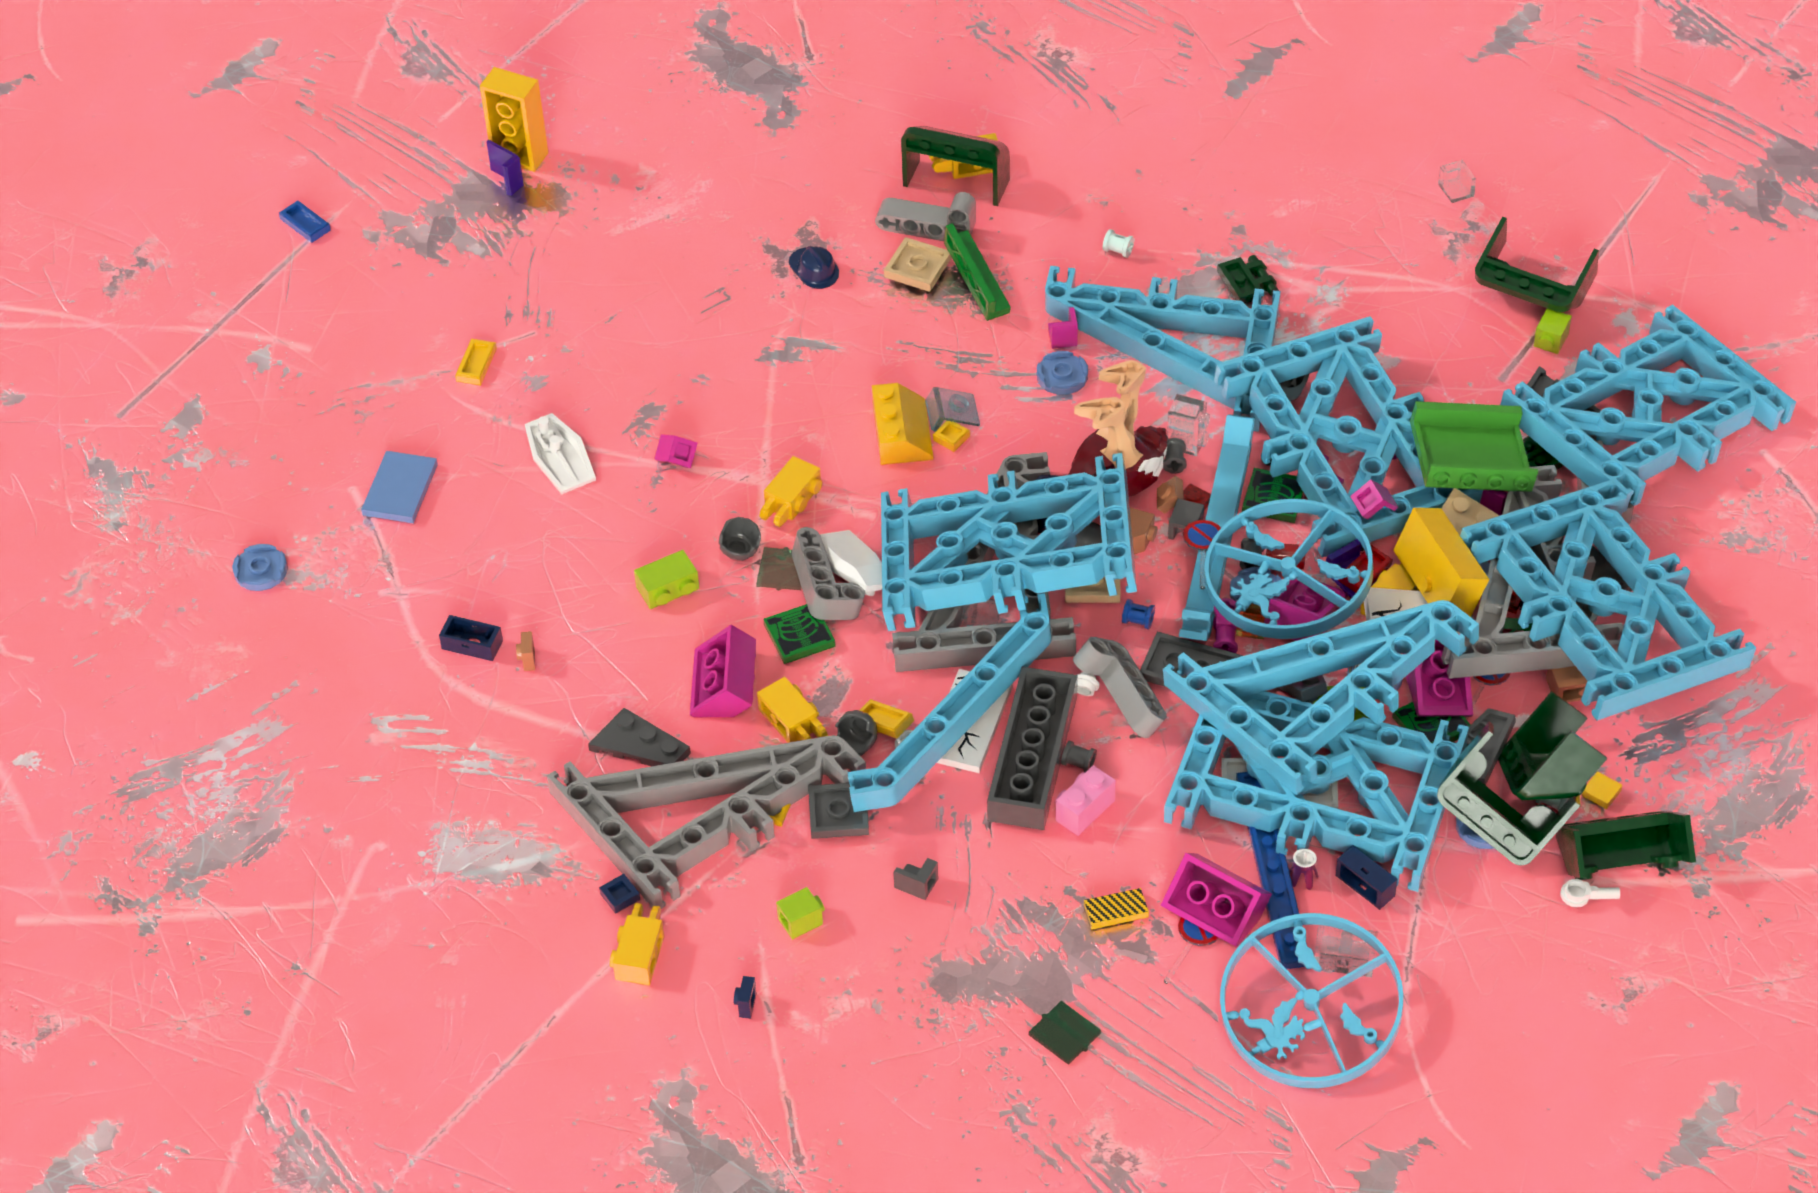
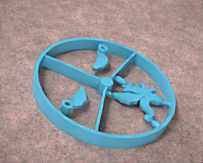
M1280 499L1253 506L1230 519L1212 539L1205 558L1207 590L1211 601L1219 613L1233 625L1246 632L1274 639H1296L1316 635L1345 621L1361 606L1367 597L1373 580L1371 546L1366 534L1357 522L1333 506L1306 499ZM1292 512L1308 513L1323 517L1293 556L1285 557L1282 560L1223 544L1234 532L1246 526L1247 537L1254 539L1256 545L1260 546L1261 549H1269L1270 551L1284 549V543L1274 539L1269 534L1261 533L1253 521L1274 514ZM1332 520L1348 529L1360 541L1368 558V569L1359 572L1355 566H1351L1350 569H1343L1337 564H1331L1321 559L1317 560L1320 573L1325 574L1327 578L1338 580L1348 577V581L1352 584L1358 583L1360 577L1364 579L1361 587L1350 601L1296 567ZM1216 554L1260 566L1258 575L1251 574L1249 576L1250 579L1254 578V580H1250V584H1244V579L1240 578L1241 581H1238L1237 585L1241 586L1242 589L1239 590L1231 587V596L1241 595L1235 603L1236 609L1234 611L1220 599L1210 580L1211 566ZM1267 569L1282 572L1284 579L1272 583V578H1269L1270 574L1265 573ZM1297 579L1340 609L1315 621L1296 625H1277L1280 614L1274 611L1268 612L1269 601L1267 598L1279 597L1282 592L1287 591L1286 586L1289 585L1290 580ZM1254 603L1260 606L1262 616L1271 621L1269 624L1248 619L1239 613L1240 611H1246L1250 604Z
M1294 914L1263 925L1250 934L1237 947L1222 977L1220 988L1221 1015L1225 1031L1234 1049L1249 1066L1260 1074L1276 1082L1293 1087H1332L1349 1082L1372 1069L1393 1045L1403 1016L1402 980L1389 951L1373 934L1363 927L1344 918L1328 914ZM1302 925H1324L1342 929L1361 938L1379 953V956L1317 991L1315 989H1306L1259 941L1274 932L1294 927L1293 938L1298 942L1295 951L1298 962L1304 964L1306 969L1321 972L1322 968L1315 959L1312 949L1306 945V929ZM1252 946L1298 991L1295 998L1290 999L1288 1002L1282 1001L1279 1007L1274 1008L1275 1014L1272 1015L1273 1024L1267 1019H1249L1251 1015L1247 1008L1241 1009L1240 1013L1238 1011L1226 1012L1225 1009L1226 991L1231 974L1242 956ZM1386 962L1394 977L1399 998L1394 1025L1385 1041H1377L1376 1030L1362 1026L1361 1019L1351 1011L1346 1003H1343V1013L1340 1015V1018L1344 1022V1029L1349 1030V1033L1352 1035L1364 1036V1041L1367 1044L1372 1045L1375 1043L1377 1048H1379L1367 1060L1346 1071L1318 1009L1320 1000ZM1303 999L1304 1007L1309 1011H1314L1317 1018L1302 1026L1303 1018L1297 1020L1298 1017L1295 1015L1290 1023L1283 1027L1285 1023L1289 1022L1291 1012L1297 1000ZM1240 1015L1245 1025L1249 1028L1261 1029L1266 1037L1256 1042L1257 1046L1251 1049V1051H1247L1235 1036L1229 1020L1237 1019ZM1321 1027L1341 1073L1322 1077L1290 1075L1270 1068L1257 1060L1254 1055L1258 1052L1264 1054L1273 1048H1277V1059L1280 1060L1281 1057L1287 1059V1055L1283 1052V1047L1289 1048L1292 1053L1294 1049L1299 1048L1297 1044H1291L1289 1042L1290 1039H1296V1036L1299 1035L1301 1036L1300 1040H1303L1305 1038L1303 1029L1311 1031Z

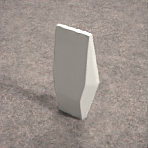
M550 413L525 424V431L534 462L561 495L596 481V476L581 437L558 417Z
M850 530L820 534L833 573L849 583L860 585L867 596H874L875 591L882 590V562L872 549Z

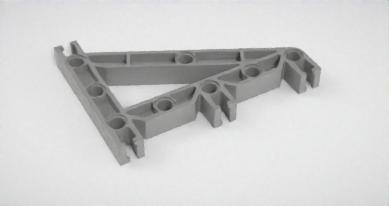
M1047 452L1006 457L997 472L999 476L997 481L998 487H1007L1009 485L1008 471H1015L1019 488L1028 481L1036 480L1041 475H1050ZM1037 519L1014 523L1020 534L1033 540L1039 536ZM979 542L967 553L968 561L965 565L992 561L995 550ZM1025 589V596H1028L1029 603H1026L1027 613L1037 612L1036 609H1039L1037 594L1040 593H1035L1029 589ZM1043 592L1047 602L1052 641L1035 660L1073 657L1076 655V634L1074 633L1073 617L1051 619L1048 592ZM970 604L928 611L919 631L892 633L895 672L977 665L1017 622L959 627Z
M1555 465L1530 467L1538 469L1532 492L1508 491L1502 515L1559 497L1562 481L1561 479L1554 481L1555 476H1557ZM1564 536L1530 547L1553 576L1563 546ZM1594 556L1588 558L1583 576L1584 579L1591 580L1596 563ZM1498 558L1492 559L1487 573L1490 580L1482 594L1476 622L1479 623V640L1473 645L1469 642V638L1465 637L1466 651L1459 657L1444 646L1441 659L1444 665L1449 664L1447 670L1449 679L1575 666L1558 645L1560 634L1533 642L1529 637L1530 631L1502 633L1513 589L1496 569ZM1576 602L1617 652L1624 628L1622 622L1595 625L1598 615L1592 613L1587 604Z
M833 735L585 778L570 761L564 765L566 777L564 783L567 786H564L557 780L559 774L556 771L547 775L549 793L617 869L626 875L643 898L652 907L653 905L660 906L662 909L665 907V902L662 900L661 890L657 887H664L670 893L673 901L680 898L679 882L675 876H680L729 845L731 833H734L751 852L760 846V842L757 840L756 830L752 827L755 826L765 834V839L770 841L775 835L773 820L769 815L775 816L781 812L782 807L790 803L792 805L808 795L809 785H822L824 774L834 784L849 783V771L847 769L850 771L866 769V762L843 738ZM735 793L650 847L642 841L618 814Z

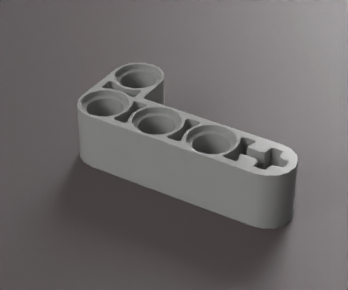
M966 192L957 193L950 208L897 198H885L876 215L875 224L881 230L944 241L945 227L953 223L958 233L968 230L971 235L976 224V201L972 195Z
M809 527L798 529L792 549V558L810 614L819 620H854L858 618L865 597L864 589L855 583H836L819 532Z
M1090 637L1073 657L1074 664L1081 671L1090 675L1100 676L1130 727L1139 736L1150 738L1167 718L1164 708L1122 644L1114 640Z

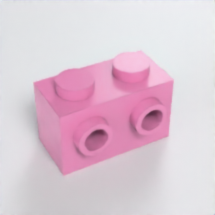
M1094 765L1087 772L1079 774L1074 784L1067 790L1061 791L1055 800L1056 821L1079 836L1115 801L1116 780Z

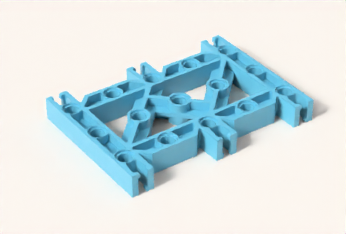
M1673 304L1665 309V317L1662 316L1663 313L1660 311L1655 313L1649 331L1650 335L1621 349L1619 357H1616L1598 342L1593 345L1591 355H1589L1590 352L1587 349L1580 352L1575 369L1576 373L1545 388L1543 397L1522 381L1515 386V395L1512 394V390H1505L1500 405L1521 406L1523 414L1519 428L1590 487L1613 480L1616 484L1613 497H1617L1616 495L1619 492H1623L1627 497L1623 512L1627 511L1630 500L1633 506L1641 503L1646 487L1644 481L1675 465L1677 456L1698 472L1705 468L1706 459H1708L1710 464L1717 461L1722 445L1720 440L1749 425L1752 416L1769 430L1773 431L1777 429L1779 421L1783 424L1790 422L1796 405L1795 400ZM1681 359L1693 368H1681L1675 373L1660 371ZM1622 390L1634 391L1632 417H1626L1622 411L1611 407L1602 409L1600 413L1583 411ZM1663 395L1669 396L1673 402L1679 405H1690L1695 400L1712 402L1674 423L1662 422ZM1595 435L1597 437L1596 440L1602 441L1604 445H1615L1620 440L1637 443L1611 455L1590 436Z
M1371 316L1217 363L1214 382L1217 386L1224 382L1221 393L1225 400L1250 392L1248 403L1271 438L1264 441L1261 459L1264 464L1270 463V459H1272L1270 467L1272 477L1298 470L1296 481L1307 499L1333 506L1350 516L1363 529L1369 542L1402 532L1413 508H1442L1449 494L1454 489L1425 487L1410 424L1415 401L1424 402V398L1420 392L1394 399L1396 387L1374 355V353L1379 352L1382 333L1379 329H1375L1371 334L1374 323ZM1318 371L1298 415L1279 383ZM1345 377L1377 425L1375 431L1362 427L1361 422L1353 416L1347 415L1338 419L1329 416ZM1319 438L1332 442L1333 447L1341 453H1351L1355 450L1365 453L1360 461L1359 469L1348 494L1316 443ZM1395 454L1416 487L1391 495L1399 507L1395 511L1384 506L1372 517L1366 519L1362 517L1350 496L1370 479L1383 486L1384 478ZM1458 489L1480 503L1483 490ZM1318 516L1320 519L1313 521L1311 532L1323 518L1322 516ZM1332 520L1318 538L1321 539L1318 552L1322 558L1326 557L1357 538L1348 529Z
M1117 453L1112 455L1113 461H1116L1117 468L1108 470L1105 468L1103 456L1095 457L1096 477L1083 472L1028 481L1019 488L1015 471L1007 472L1009 481L1007 487H998V474L988 475V494L974 490L919 499L912 505L908 488L898 490V497L902 498V503L892 505L889 492H881L882 612L888 631L896 630L894 622L896 614H904L906 620L904 621L905 628L916 627V606L926 611L986 602L994 595L998 614L1008 612V605L1004 604L1005 597L1015 596L1018 611L1026 610L1025 589L1035 593H1043L1097 584L1104 577L1109 596L1117 595L1116 579L1126 578L1128 585L1125 586L1126 592H1137L1127 473L1123 454ZM1100 515L1102 543L1074 547L1077 543L1076 535ZM1047 518L1045 522L1046 530L1034 540L1020 534L1017 526L1014 524ZM939 535L936 539L937 548L914 566V539ZM979 542L994 549L996 556L999 558V560L965 565L968 561L967 553Z
M1613 480L1464 527L1460 534L1467 547L1471 548V553L1479 564L1498 558L1496 569L1524 602L1518 624L1525 629L1529 627L1530 623H1533L1529 635L1531 640L1535 642L1560 634L1558 645L1587 680L1581 702L1588 706L1590 702L1597 701L1595 709L1591 711L1597 721L1749 668L1756 651V647L1752 642H1748L1745 644V647L1740 648L1744 637L1741 629L1717 637L1713 636L1715 625L1685 591L1691 571L1687 566L1682 567V570L1675 571L1677 564H1680V558L1675 553L1649 561L1651 550L1622 517L1627 500L1626 495L1623 492H1619L1616 495L1617 497H1613L1616 487ZM1565 536L1553 576L1530 547ZM1592 544L1601 552L1633 592L1621 589V585L1612 578L1601 577L1596 581L1583 578ZM1576 602L1587 604L1592 613L1601 617L1611 616L1614 612L1626 616L1617 652ZM1657 619L1681 649L1645 661Z
M1267 691L1240 698L1280 732L1313 705L1309 702H1302ZM1199 714L1164 805V822L1172 824L1173 813L1176 807L1182 806L1185 808L1181 826L1192 830L1200 806L1203 805L1212 817L1255 827L1267 832L1280 828L1276 844V853L1287 855L1288 848L1285 847L1289 836L1296 838L1294 845H1297V850L1308 849L1313 836L1317 838L1322 847L1343 853L1354 845L1373 861L1385 863L1394 859L1391 875L1398 879L1397 886L1400 874L1404 870L1403 867L1413 870L1412 879L1408 883L1407 888L1418 892L1446 809L1438 800V787L1459 755L1465 750L1469 727L1458 725L1459 739L1457 743L1449 741L1450 736L1447 735L1449 721L1441 719L1434 742L1430 743L1422 732L1384 722L1377 725L1371 719L1362 717L1351 722L1322 747L1329 749L1331 754L1326 756L1314 754L1311 756L1317 762V774H1319L1312 783L1307 780L1305 774L1297 769H1293L1295 773L1299 772L1302 775V784L1304 785V789L1295 795L1237 745H1235L1247 763V772L1258 780L1262 788L1212 775L1226 736ZM1372 761L1423 774L1409 815L1388 786L1389 780L1387 775L1377 770ZM1348 777L1358 792L1359 803L1369 809L1374 818L1307 801L1303 795L1307 793L1322 794L1329 789L1331 783Z

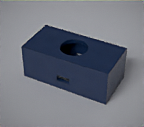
M453 615L448 616L439 634L441 649L489 661L494 660L503 642L501 627ZM469 639H477V640L480 641V643H479V642H475V641H470Z
M1354 845L1337 858L1335 876L1380 910L1395 897L1398 879Z

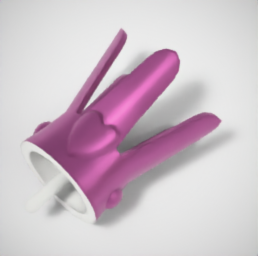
M1299 849L1293 855L1294 863L1289 870L1291 873L1294 868L1291 878L1292 885L1295 887L1301 873H1304L1306 888L1311 890L1313 887V870L1316 878H1319L1315 867L1317 857L1310 849Z

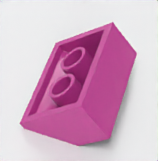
M731 624L695 648L690 715L692 717H735L752 706L756 658V639Z
M1185 853L1160 906L1237 947L1260 920L1272 893L1198 853Z

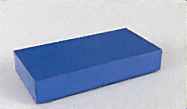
M298 200L279 212L280 220L310 243L331 231L328 222Z

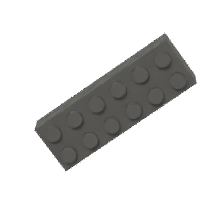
M1022 666L987 799V821L1045 830L1061 765V758L1077 700L1078 675Z

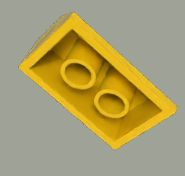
M899 383L872 385L873 413L880 464L934 460L925 398Z

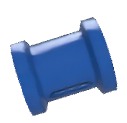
M1127 599L1123 609L1122 623L1127 624L1131 622L1144 625V628L1149 630L1154 619L1155 605L1148 607L1135 604L1133 600Z

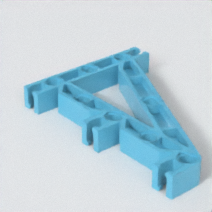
M1050 266L1045 286V310L1049 315L1062 322L1069 321V307H1074L1078 330L1234 410L1233 415H1250L1252 418H1255L1254 431L1259 432L1261 422L1248 403L1250 392L1225 400L1221 393L1224 382L1220 386L1215 384L1216 364L1221 363V361L1159 329L1246 338L1243 355L1250 354L1274 345L1281 291L1273 290L1272 305L1269 306L1261 305V299L1265 291L1255 288L1252 308H1249L1242 301L1194 295H1184L1177 299L1178 280L1170 279V292L1164 294L1159 293V285H1161L1162 279L1152 277L1149 295L1146 297L1139 289L1087 283L1075 287L1076 268H1068V279L1064 283L1057 281V273L1060 272V267Z
M1440 600L1203 668L1183 652L1178 656L1179 670L1177 673L1172 671L1174 669L1172 664H1168L1163 668L1164 685L1297 795L1304 789V785L1302 784V775L1299 772L1295 773L1293 769H1297L1305 774L1307 780L1312 783L1317 778V762L1311 756L1354 721V708L1359 709L1373 722L1380 725L1386 719L1384 704L1389 707L1392 713L1399 708V692L1393 687L1435 652V640H1438L1459 657L1466 651L1465 636L1469 638V642L1473 645L1479 640V623L1453 603ZM1360 664L1281 732L1240 699Z

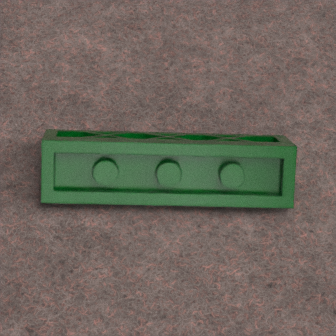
M953 223L946 225L944 244L985 319L988 321L1010 313L1011 306L969 231L965 230L958 233Z

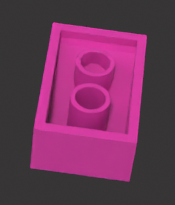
M1295 579L1291 580L1289 585L1286 586L1287 591L1282 592L1279 597L1274 596L1270 599L1268 612L1274 611L1280 614L1277 625H1296L1318 620L1340 608ZM1322 583L1343 598H1348V595L1343 590ZM1265 618L1264 623L1269 624L1271 620ZM1308 637L1296 638V639H1292V640L1298 641V640L1305 639V638H1308Z
M1435 640V652L1406 676L1417 716L1472 717L1474 714L1470 677L1449 679L1447 674L1449 664L1444 665L1441 659L1444 645Z

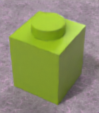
M1547 308L1536 328L1534 347L1559 354L1569 335L1572 316Z
M808 887L776 902L778 920L792 940L823 925L822 912L825 910L819 896H813Z

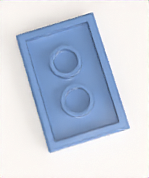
M386 451L361 508L362 515L414 524L438 466L437 458Z

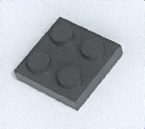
M849 783L808 786L811 839L869 835L868 810L854 812Z

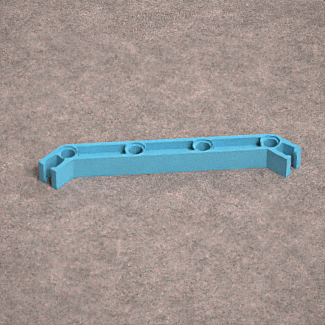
M1231 414L1226 416L1222 448L1205 519L1218 524L1221 528L1238 513L1255 425V418ZM1233 534L1223 543L1224 545H1231ZM1199 548L1186 607L1182 610L1183 624L1182 629L1179 631V637L1207 641L1211 636L1215 614L1214 604L1210 599L1205 578V558L1208 549ZM1216 554L1211 566L1210 580L1215 592L1219 596L1228 557Z
M1045 593L1037 594L1039 609H1036L1037 612L1027 613V606L1026 610H1019L1020 620L877 768L848 772L850 796L854 812L891 807L899 803L1020 676L1022 666L1029 667L1049 646L1052 641ZM1025 596L1026 603H1029L1028 596Z

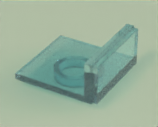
M933 387L925 400L931 430L936 432L944 420L980 426L974 394L940 387Z

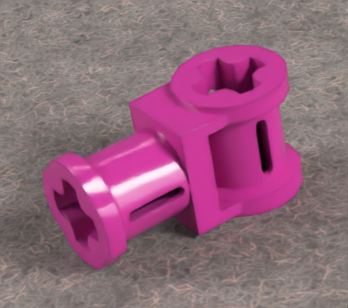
M1230 598L1221 599L1233 611L1236 609V601ZM1214 606L1216 617L1213 620V627L1216 630V641L1213 647L1237 653L1238 645L1235 642L1237 627L1224 618Z

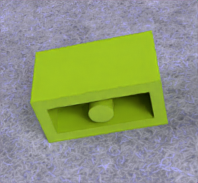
M684 550L634 570L636 588L650 610L660 605H665L681 596L689 595L699 589L698 571Z

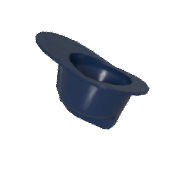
M808 246L793 252L789 257L791 269L809 287L816 289L827 288L835 284L839 278V269L834 262L832 254L823 247Z

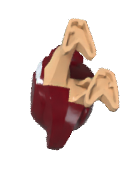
M1129 360L1101 370L1098 380L1116 384V392L1121 394L1120 399L1117 397L1100 398L1081 402L1074 406V414L1092 419V427L1097 430L1089 435L1077 450L1068 475L1085 472L1096 477L1095 457L1103 456L1106 470L1116 469V461H1113L1112 455L1122 453L1127 473L1129 497L1140 493L1158 480L1167 451V430L1161 427L1140 426L1134 431L1133 427L1138 414L1139 389L1145 379L1146 367L1135 360Z

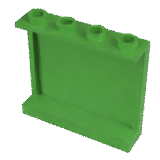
M1415 401L1410 424L1425 487L1532 492L1538 469H1532L1529 466L1519 428L1523 414L1521 406Z

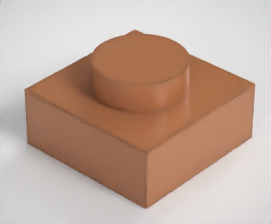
M1177 476L1162 483L1157 488V509L1164 514L1175 507L1178 499L1183 500V480Z
M532 631L521 632V643L516 644L517 660H522L524 671L535 670V647Z

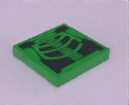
M1254 468L1243 502L1242 512L1269 501L1302 499L1304 492L1296 481L1297 476L1283 474L1272 477L1269 470ZM1280 513L1266 516L1265 518L1295 523L1298 513Z
M807 604L763 619L764 626L784 664L836 647L835 639L825 620L814 618L810 614Z
M1413 702L1398 708L1392 715V718L1400 727L1424 733L1430 743L1434 742L1441 719L1449 721L1447 735L1450 736L1449 741L1451 742L1459 739L1458 725L1468 727L1471 725L1464 716H1417Z

